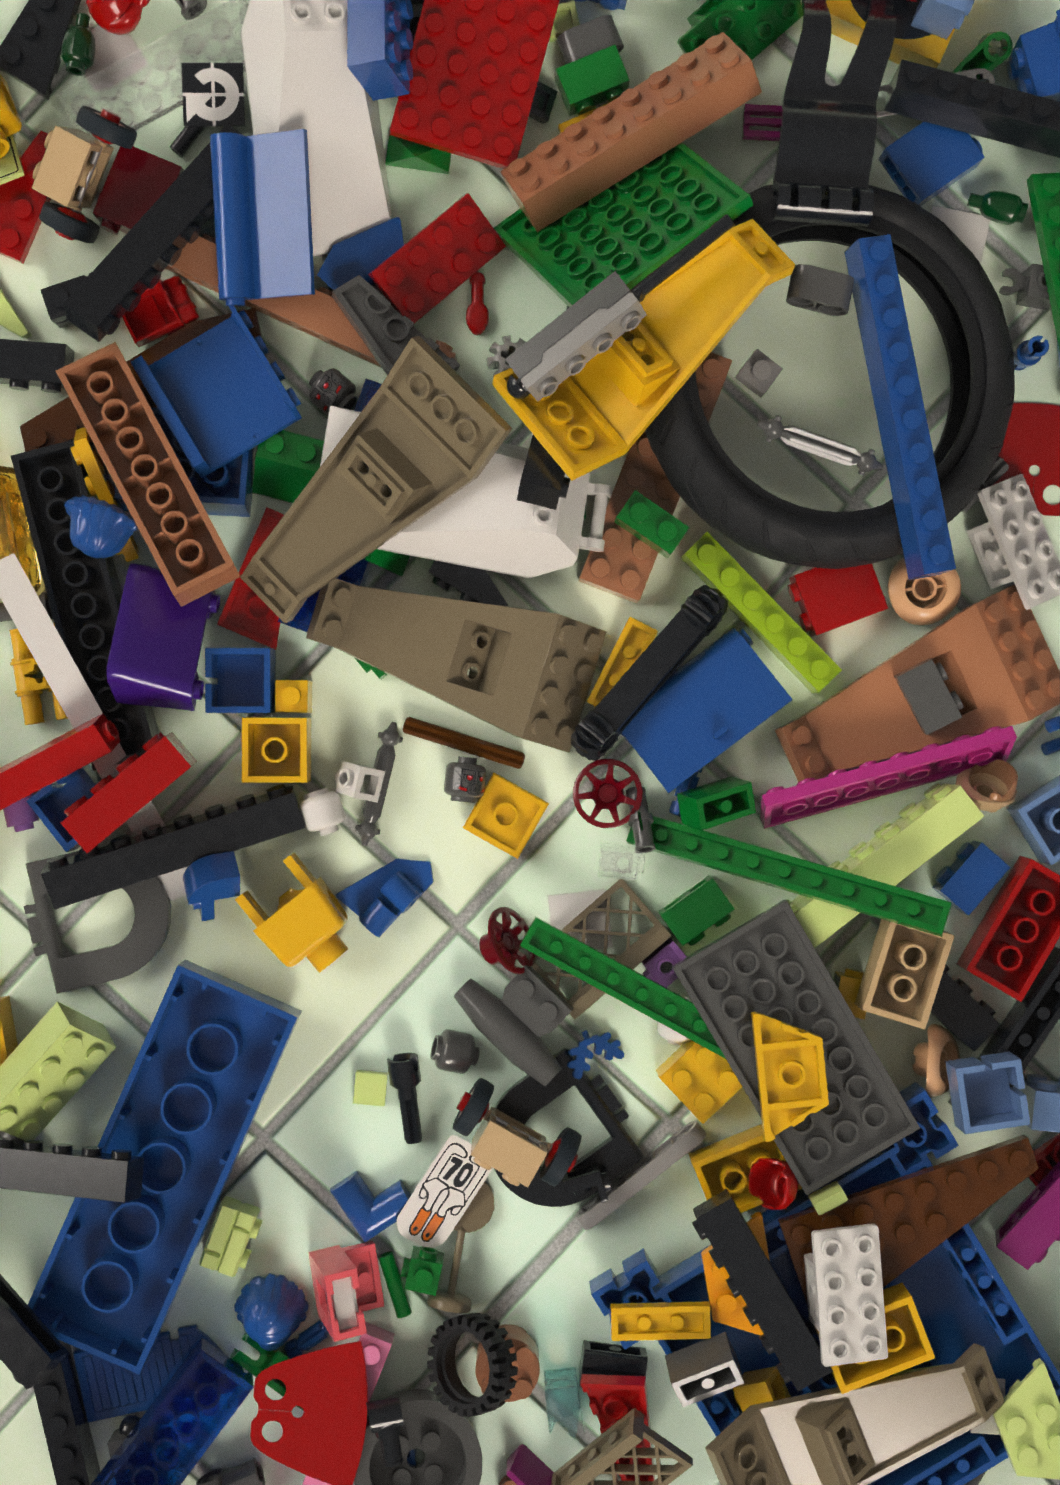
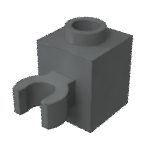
M1031 264L1022 273L1014 268H1008L1002 272V277H1009L1013 281V286H1002L999 289L1000 294L1009 296L1018 292L1016 305L1043 310H1048L1051 307L1043 265Z

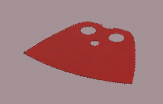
M1013 403L1004 443L998 455L1007 462L1009 468L994 484L1023 474L1038 511L1045 516H1060V503L1050 505L1043 499V491L1047 486L1056 485L1060 488V406L1041 403ZM1032 465H1037L1040 468L1039 475L1032 476L1029 473Z
M361 1341L309 1352L274 1364L259 1373L255 1379L253 1396L258 1403V1409L261 1410H258L257 1416L251 1422L250 1437L252 1444L269 1458L309 1477L331 1485H353L362 1454L367 1424L366 1403L368 1402V1387ZM272 1379H279L286 1386L285 1395L279 1400H272L266 1395V1384ZM295 1406L303 1408L304 1413L299 1418L294 1417L292 1412H290ZM269 1421H277L283 1428L282 1437L276 1442H269L262 1435L263 1426Z

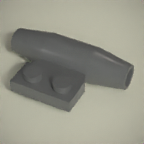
M527 965L524 966L525 973L517 974L504 988L502 999L470 978L453 997L474 1026L513 1065L543 1086H546L558 1074L562 1066L543 1042L541 1036L553 1032L574 1008L532 967Z

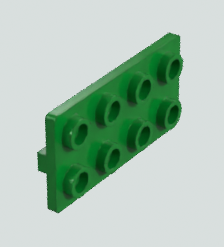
M707 0L687 18L692 28L682 35L677 43L682 52L686 54L704 44L710 37L724 32L753 60L803 16L802 3L800 0Z

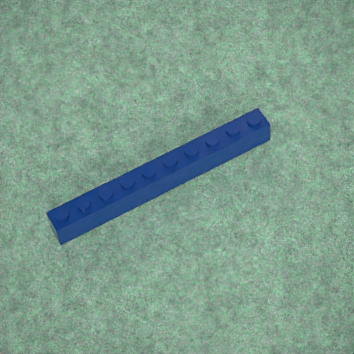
M891 235L860 238L844 253L848 274L854 278L852 294L908 579L914 580L941 575L955 570L956 565Z

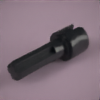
M412 1052L395 1054L393 1060L387 1059L390 1085L397 1089L404 1139L407 1144L420 1143L422 1141L416 1090V1086L421 1082L418 1054Z

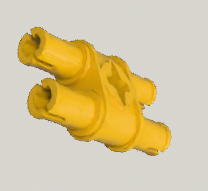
M18 629L9 630L14 655L10 666H13L17 688L14 692L17 697H21L25 725L45 723L40 694H43V691L46 690L52 692L56 720L68 719L45 677L43 679L33 677V675L42 671Z

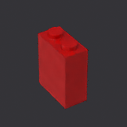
M872 564L842 569L815 567L790 577L791 584L787 585L792 601L794 603L798 602L802 614L798 615L801 627L805 632H809L810 637L889 609Z

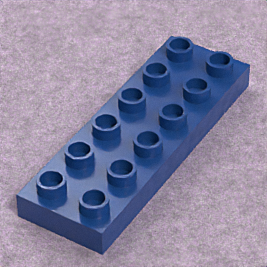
M186 959L177 965L97 1146L102 1147V1153L111 1154L112 1150L123 1149L131 1150L132 1156L144 1157L141 1198L124 1203L75 1197L28 1303L32 1311L58 1340L140 1375L169 1314L302 1010Z

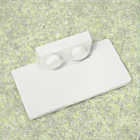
M1023 474L978 491L977 495L989 522L968 530L967 534L990 589L1014 581L1026 610L1059 596L1060 562Z
M872 1223L812 1231L813 1253L804 1254L808 1315L810 1322L819 1331L821 1363L825 1367L887 1359L888 1347L878 1226Z

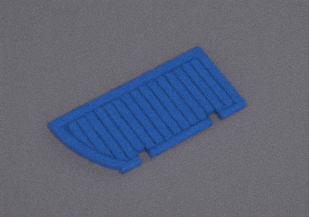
M197 1325L178 1328L179 1338L172 1340L169 1331L160 1332L140 1375L84 1350L73 1352L88 1423L239 1390V1384L232 1365L224 1352L207 1334L198 1329Z

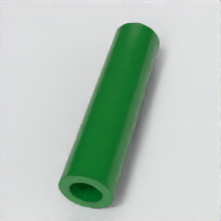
M393 1251L382 1253L378 1256L396 1316L397 1318H404L410 1315L412 1310L400 1277Z

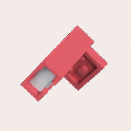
M368 1241L343 1248L340 1245L308 1252L317 1313L334 1342L367 1334L363 1312L384 1307L375 1243Z

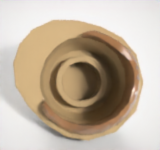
M996 759L986 765L978 766L975 764L972 768L962 771L957 775L955 785H961L979 810L993 813L1014 802L1017 794L1018 774L1010 763Z

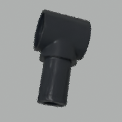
M396 1395L367 1402L371 1433H375L376 1438L380 1439L384 1465L386 1467H395L402 1464L403 1457L399 1434L404 1423L399 1396Z

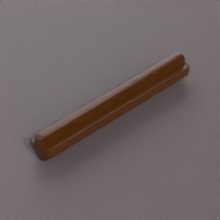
M407 717L403 725V732L513 768L521 769L525 759L523 752L416 718Z

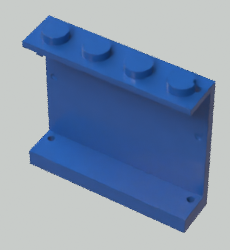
M228 305L232 312L230 318L151 365H148L142 355L131 361L132 366L192 467L201 478L302 419L296 408L301 405L300 400L292 387L285 390L281 383L282 380L286 379L276 361L269 364L265 357L266 354L270 353L260 335L253 338L249 329L254 327L244 309L237 312L234 305Z

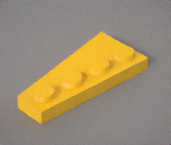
M86 428L77 429L73 441L75 446L71 447V452L77 465L83 464L88 476L84 480L91 496L97 494L99 500H105L109 504L117 506L118 503L114 499V487L110 480H105L103 476L106 472L101 456L96 449L92 450L89 444L90 435ZM133 534L123 549L117 553V555L123 554L126 562L139 558V549Z

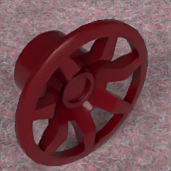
M596 760L584 767L574 782V805L581 817L596 827H620L629 822L630 815L635 814L636 811L638 812L641 806L643 789L640 779L630 766L619 760ZM608 764L605 778L599 780L589 772L596 766ZM614 765L626 770L630 777L620 782L615 780ZM586 775L594 785L593 789L590 792L579 794L580 783ZM633 780L637 788L636 801L625 796L623 790ZM579 799H593L596 805L590 816L582 809ZM620 803L633 805L634 807L631 812L619 820L617 806ZM602 809H609L615 822L603 823L595 820V818Z
M499 907L494 910L488 920V933L480 938L479 946L482 956L488 963L492 965L501 963L508 971L514 974L525 973V965L533 966L535 954L529 951V959H527L526 954L519 951V949L524 948L520 946L522 940H519L517 936L523 930L526 933L529 927L515 910L508 907ZM501 913H502V924L499 923V922L496 920L497 917L499 916V914H501ZM510 915L518 921L512 929L510 928L512 923ZM516 959L523 966L522 968L515 966Z

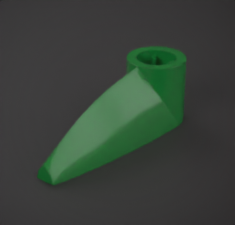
M1001 31L985 34L979 40L978 46L951 73L975 68H983L991 72L1011 54L1013 42L1010 36ZM991 40L1000 41L1001 47H998V49L1001 50L999 54L989 53L988 48L992 47L989 45ZM980 74L976 75L977 80L981 79Z

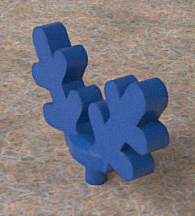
M584 1030L581 1032L584 1039L577 1042V1047L568 1050V1054L575 1056V1060L569 1061L567 1067L573 1068V1078L580 1079L582 1078L583 1071H589L591 1068L585 1062V1058L592 1059L594 1056L587 1049L588 1045L594 1043V1053L596 1055L602 1054L604 1050L605 1060L610 1061L613 1057L616 1059L624 1058V1052L618 1048L621 1042L613 1040L609 1043L608 1040L611 1038L609 1032H605L600 1036L597 1034L590 1036L588 1031Z

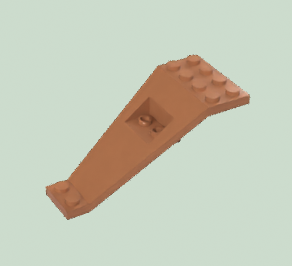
M1013 584L966 607L810 711L775 729V732L798 782L807 778L818 780L839 769L846 770L858 767L868 761L888 759L901 752L911 753L934 743L939 745L952 742V740L962 735H970V737L979 735L991 727L1000 726L1005 728L1030 721L1060 704V671L1032 610L1024 608L1017 588ZM927 659H932L934 664L937 662L942 664L949 678L944 683L949 692L955 690L964 708L959 710L962 718L926 735L919 726L894 676Z

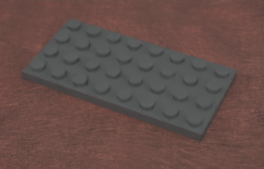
M786 900L779 902L671 966L760 1117L761 1108L751 1012H759L822 1037L829 1105L817 1113L807 1115L804 1121L795 1127H788L775 1136L776 1139H774L806 1195L920 1129Z

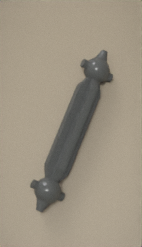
M776 415L774 419L758 421L757 426L764 431L765 441L769 443L773 439L780 437L789 446L846 466L857 465L859 469L858 474L864 476L865 472L882 470L883 465L877 461L874 455L875 450L869 448L868 452L860 453L854 446L798 426H783L781 422L782 417Z
M391 722L387 729L378 733V738H381L383 745L377 751L373 768L385 771L378 803L365 800L363 808L364 821L360 825L355 826V831L359 832L362 845L367 846L370 839L375 837V835L380 834V829H377L375 823L381 817L396 756L394 746L403 741V737H400L397 731L396 722Z

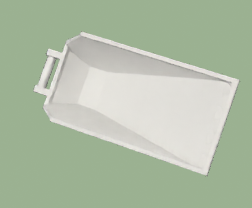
M250 0L241 29V39L253 135L298 129L307 130L313 256H328L334 244L392 219L378 100H372L347 67V0Z
M335 406L329 407L320 467L361 412ZM502 443L478 478L377 549L530 579L573 566L578 558L579 549L595 552L604 551L605 541L602 540L607 502L608 498L612 496L613 487L607 484L590 483L589 472L573 481L570 480L566 498L559 497L556 510L518 501L517 495L529 448ZM587 495L595 496L589 538L581 536Z

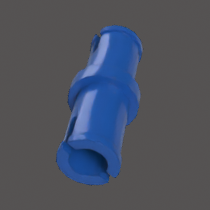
M1037 335L1019 344L1013 352L1014 365H1017L1014 370L1021 371L1039 362L1041 357L1049 350L1048 340L1045 339L1043 342H1040L1043 336Z

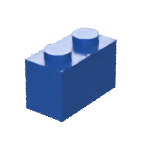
M975 840L971 843L966 842L960 847L956 853L958 858L950 867L945 866L935 877L937 882L932 887L948 902H951L959 912L968 916L1011 868L984 843Z

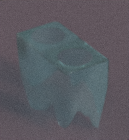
M575 1367L545 1370V1399L549 1433L551 1434L555 1423L558 1421L562 1426L567 1427L570 1436L575 1439L579 1409L584 1429L577 1370Z

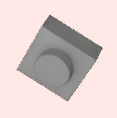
M757 348L734 378L761 398L783 368Z

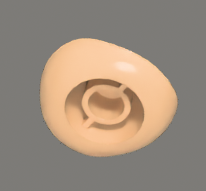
M902 558L891 571L888 581V595L895 612L904 621L919 626L930 625L944 619L956 607L961 595V581L956 569L941 575L909 580L905 559Z
M931 1024L928 1027V1042L917 1044L913 1051L915 1055V1063L912 1065L915 1074L927 1078L925 1090L930 1098L941 1096L949 1090L945 1061L960 1059L959 1047L955 1038L948 1029L938 1024Z

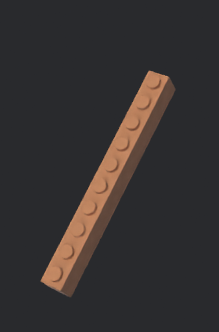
M203 233L192 244L188 242L182 249L178 261L173 266L168 265L165 269L219 293L216 238ZM319 287L318 290L315 289V295L245 300V305L249 308H255L256 311L382 368L332 298V291L324 287ZM436 340L435 343L439 345V349L449 358L452 357L457 361L456 353L452 352L453 348L442 341Z

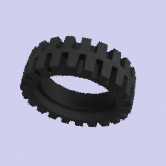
M470 1313L448 1319L435 1330L437 1334L433 1335L430 1340L434 1345L428 1348L427 1355L433 1357L432 1360L427 1361V1369H433L434 1372L429 1375L430 1382L436 1381L437 1385L433 1390L436 1395L442 1394L439 1401L443 1405H449L448 1410L452 1413L458 1412V1416L473 1417L496 1410L505 1404L504 1400L510 1398L512 1395L510 1389L515 1388L516 1380L511 1377L517 1375L518 1367L512 1366V1362L517 1360L516 1353L510 1354L509 1351L514 1346L511 1339H504L508 1334L506 1329L499 1328L500 1322L496 1319L490 1320L491 1316L487 1314ZM464 1332L472 1333L482 1343L488 1356L490 1369L488 1386L480 1397L472 1395L463 1386L456 1370V1344Z

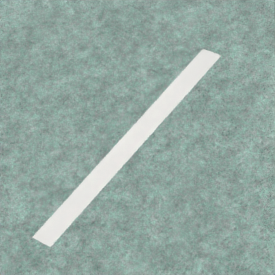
M13 553L0 559V599L72 727L76 728L102 714V710L16 555ZM119 743L111 753L93 761L101 778L103 779L110 774L115 778L120 774L116 770L120 764H115L123 759L126 754ZM152 801L126 821L134 836L142 834L144 828L155 824H160L161 827L165 826ZM188 866L157 876L162 882L171 902L186 895L183 874Z

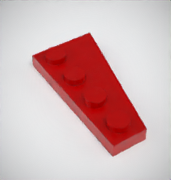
M43 131L38 133L20 157L25 176L0 185V254L21 264H24L42 221L39 219L41 209L45 202H51V198L32 189L34 183L33 171L38 162L42 161L46 151L44 144L48 133Z
M266 507L239 570L240 576L284 514ZM240 577L237 578L217 625L270 648L277 649L281 619Z
M581 1375L580 1385L583 1392L588 1394L590 1399L589 1406L593 1415H596L599 1420L601 1434L634 1408L644 1414V1424L651 1428L646 1376ZM645 1438L636 1445L637 1448H653L652 1443ZM620 1458L616 1461V1464H634L633 1458ZM638 1458V1464L654 1465V1458ZM619 1474L621 1481H635V1475ZM640 1475V1481L655 1480V1475Z

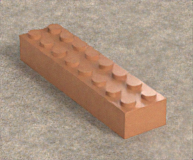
M724 32L710 37L695 50L681 55L671 65L661 71L654 72L647 80L634 88L627 89L615 100L595 109L588 117L568 126L564 132L549 141L541 143L535 150L522 158L512 161L508 167L501 170L500 172L515 202L537 232L762 93L752 60Z
M116 342L56 370L172 594L182 607L241 577Z
M713 352L696 369L699 398L708 423L733 361ZM645 431L629 449L607 505L602 540L605 541L604 551L589 552L578 580L581 583L635 604L641 599L658 552L614 521L635 490L672 516L680 498L671 486L663 468L651 449Z

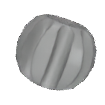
M511 335L502 337L503 345H499L496 342L491 345L489 352L495 356L487 357L486 361L488 369H498L493 374V377L511 368L506 364L505 359L509 354H512L525 344L526 341L519 338L516 343L511 342Z

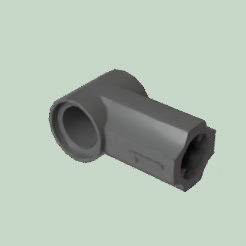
M253 1458L225 1471L221 1468L214 1469L200 1477L196 1485H265L266 1482L260 1462Z

